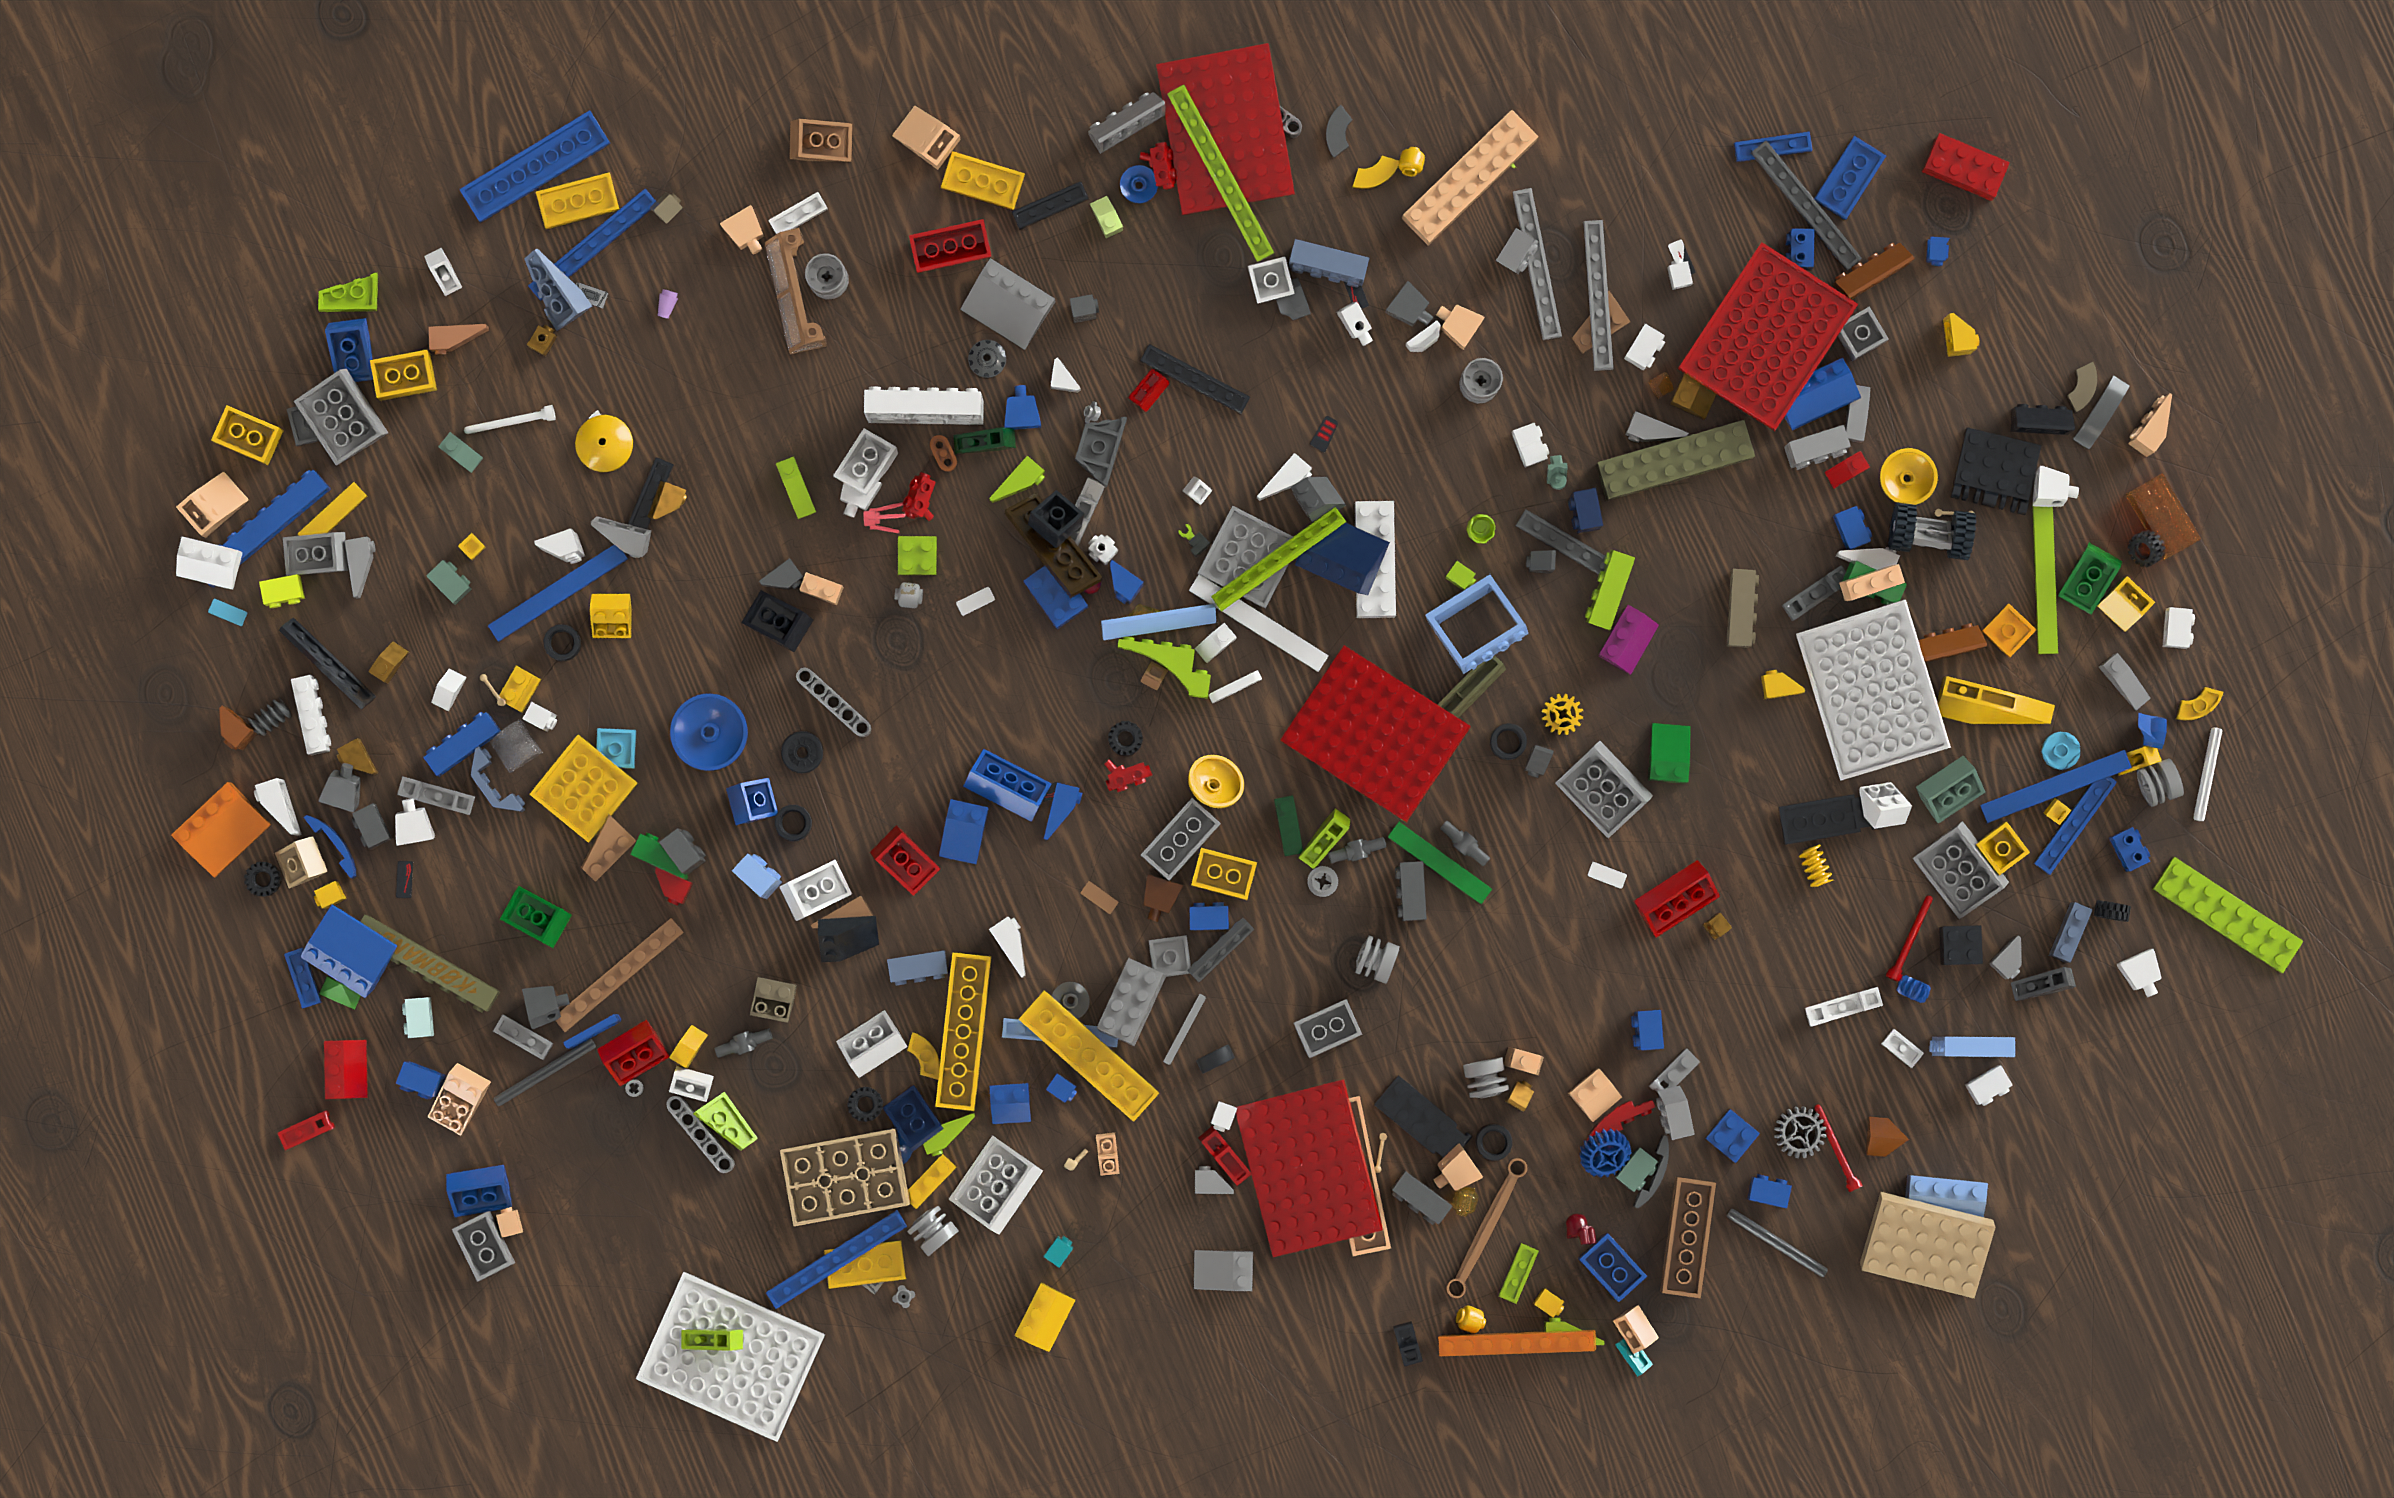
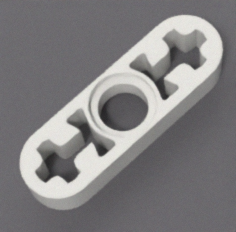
M1257 670L1210 693L1208 696L1211 702L1215 703L1262 680V677Z

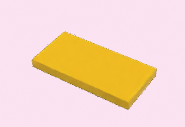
M952 151L941 189L1014 211L1025 173Z
M610 172L536 191L545 229L620 210Z
M901 1240L880 1243L829 1275V1289L906 1279ZM834 1249L824 1250L825 1255Z

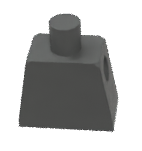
M1409 281L1406 282L1385 312L1412 327L1417 320L1428 326L1433 319V316L1425 311L1429 302Z
M343 763L341 770L336 769L330 774L318 802L350 812H354L357 809L360 801L361 778L352 774L353 766L351 764Z
M553 986L522 989L532 1029L559 1019L561 1017L559 1007L570 1005L568 994L556 996Z

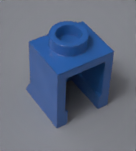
M1930 237L1927 241L1926 262L1931 263L1932 266H1943V262L1948 259L1949 245L1946 244L1950 238Z

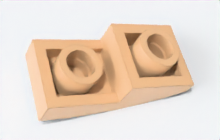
M1115 1133L1097 1134L1100 1176L1120 1174Z

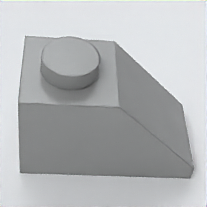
M2018 935L2014 936L1989 962L2004 979H2013L2020 972L2019 968L2022 965L2021 937Z
M1199 1166V1170H1195V1194H1234L1232 1187L1215 1170H1211V1166Z

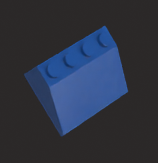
M332 904L300 957L366 998L378 984L397 945Z

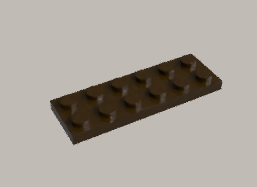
M1035 493L1005 509L1004 514L1071 599L1101 582L1103 577L1071 536L1055 548L1028 525L1030 512L1043 502L1039 495Z

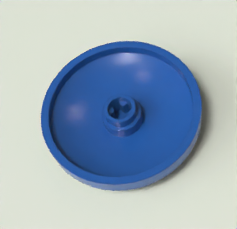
M701 694L688 699L678 708L671 722L670 737L675 752L685 763L699 770L714 771L729 766L741 755L747 742L748 727L742 711L731 700L717 694Z

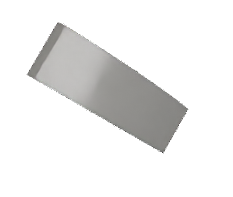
M1857 385L1861 398L1848 404L1845 430L1849 441L1862 443L1866 432L1871 387Z

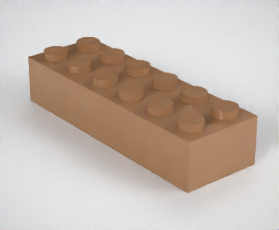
M1675 1177L1660 1286L1661 1293L1701 1298L1716 1188L1715 1182Z

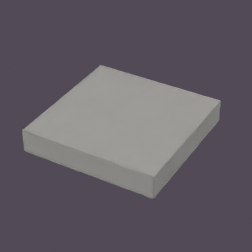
M1187 935L1149 940L1153 969L1164 973L1166 977L1190 974L1188 972L1191 963Z

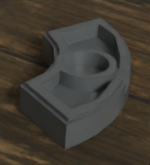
M1342 105L1333 112L1326 129V142L1333 158L1349 147L1345 132L1353 119Z

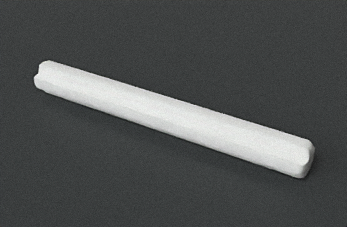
M2214 727L2210 732L2193 817L2197 821H2204L2222 735V729Z

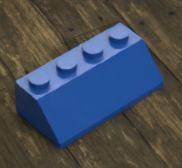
M1843 358L1813 372L1785 415V419L1792 431L1861 398L1853 375Z
M983 749L963 787L1032 822L1051 783Z

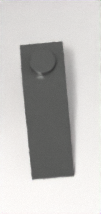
M1537 745L1533 746L1530 749L1524 771L1528 772L1527 775L1538 778L1539 775L1543 776L1554 751Z
M2062 967L2011 982L2015 1001L2071 989L2076 987L2072 969Z

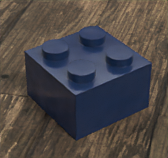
M1596 488L1573 492L1568 500L1569 511H1573L1574 515L1571 519L1573 530H1577V534L1600 530L1603 526Z

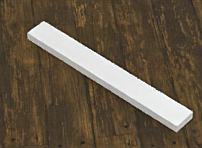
M1198 575L1189 591L1207 603L1214 604L1215 608L1219 609L1211 596L1222 588L1205 577ZM1240 599L1222 611L1317 672H1319L1329 656Z

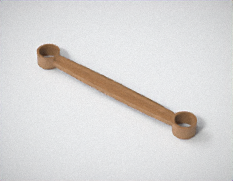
M1514 1158L1508 1163L1509 1174L1486 1213L1456 1277L1447 1283L1446 1290L1451 1297L1460 1298L1465 1294V1282L1486 1246L1518 1178L1524 1176L1527 1172V1164L1523 1159ZM1515 1161H1521L1524 1164V1172L1520 1175H1515L1511 1172L1510 1166ZM1453 1281H1458L1463 1285V1291L1459 1295H1453L1449 1290V1286Z

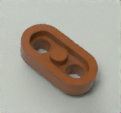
M942 435L934 436L930 441V448L940 469L944 472L953 471L957 466V459L947 438ZM938 442L943 443V447L941 449H938L936 447V444ZM947 459L951 460V465L949 466L944 464V461Z

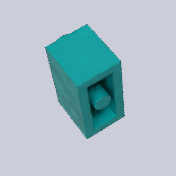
M1058 1236L1044 1257L1060 1268L1074 1248L1071 1246L1072 1241L1065 1236H1062V1238Z

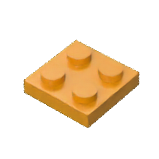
M2008 603L1981 632L2010 658L2036 629Z

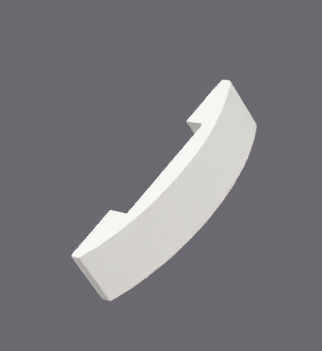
M1876 987L1807 1007L1805 1011L1811 1027L1883 1006L1879 989Z

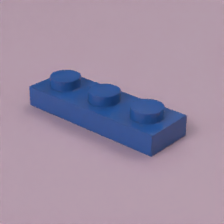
M304 948L284 954L302 1009L322 1003L309 962L300 957Z

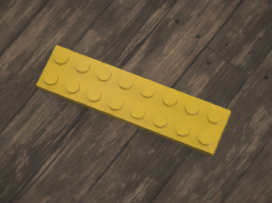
M1045 990L1019 1018L1025 1026L1133 1122L1159 1094L1151 1084Z

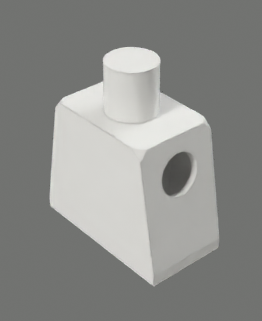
M1352 302L1336 312L1352 338L1358 337L1363 346L1373 341L1368 333L1372 328L1357 302ZM1357 322L1361 325L1359 330L1355 328Z
M2039 466L2034 478L2033 506L2062 507L2068 500V497H2078L2079 487L2069 486L2070 476L2068 474L2045 466Z
M878 481L867 495L843 483L840 500L847 503L844 514L854 518L858 508L866 511L880 490L882 483Z
M413 798L402 800L404 811L397 812L395 816L396 845L433 839L435 833L425 808L415 809Z
M2148 949L2116 964L2133 990L2143 988L2147 997L2158 993L2154 982L2161 979V974L2154 949Z

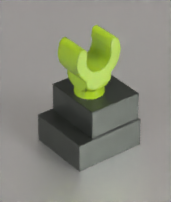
M1186 524L1189 530L1188 533L1183 534L1180 530L1178 532L1181 537L1189 540V544L1192 546L1191 553L1197 558L1210 546V542L1200 532L1194 535L1190 525Z

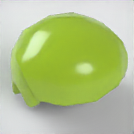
M1485 514L1473 516L1467 525L1468 536L1476 543H1487L1495 534L1493 519Z

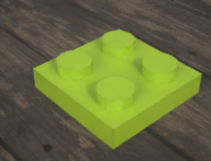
M898 536V575H937V537Z

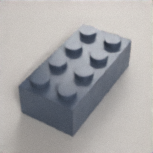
M1295 239L1289 268H1292L1291 271L1302 274L1305 271L1309 272L1312 277L1321 278V276L1328 277L1329 281L1340 283V281L1347 282L1348 286L1358 287V285H1363L1369 257Z

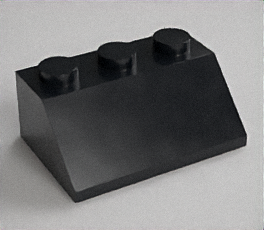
M2017 404V407L2011 409L2010 432L2068 435L2075 431L2072 410H2067L2065 406H2055V409H2048L2046 405H2036V408H2028V404Z

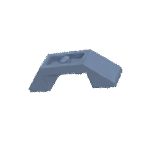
M477 747L474 753L471 777L488 801L495 808L519 812L525 811L523 807L525 802L519 795L510 794L502 801L499 800L501 798L499 792L495 788L492 790L488 785L490 783L489 778L485 773H480L492 764L490 761L492 756L486 748L482 750L481 747Z

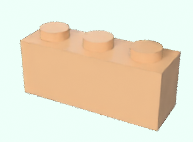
M1899 564L1890 565L1839 582L1845 601L1855 600L1905 583Z

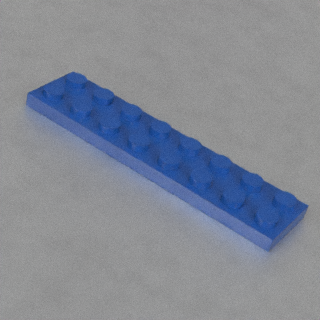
M589 110L459 190L481 223L611 143Z

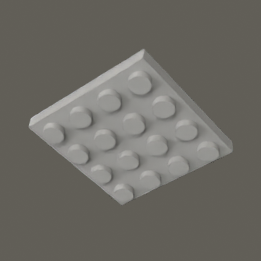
M1232 506L1198 574L1224 587L1293 538V536ZM1288 564L1242 597L1266 609Z

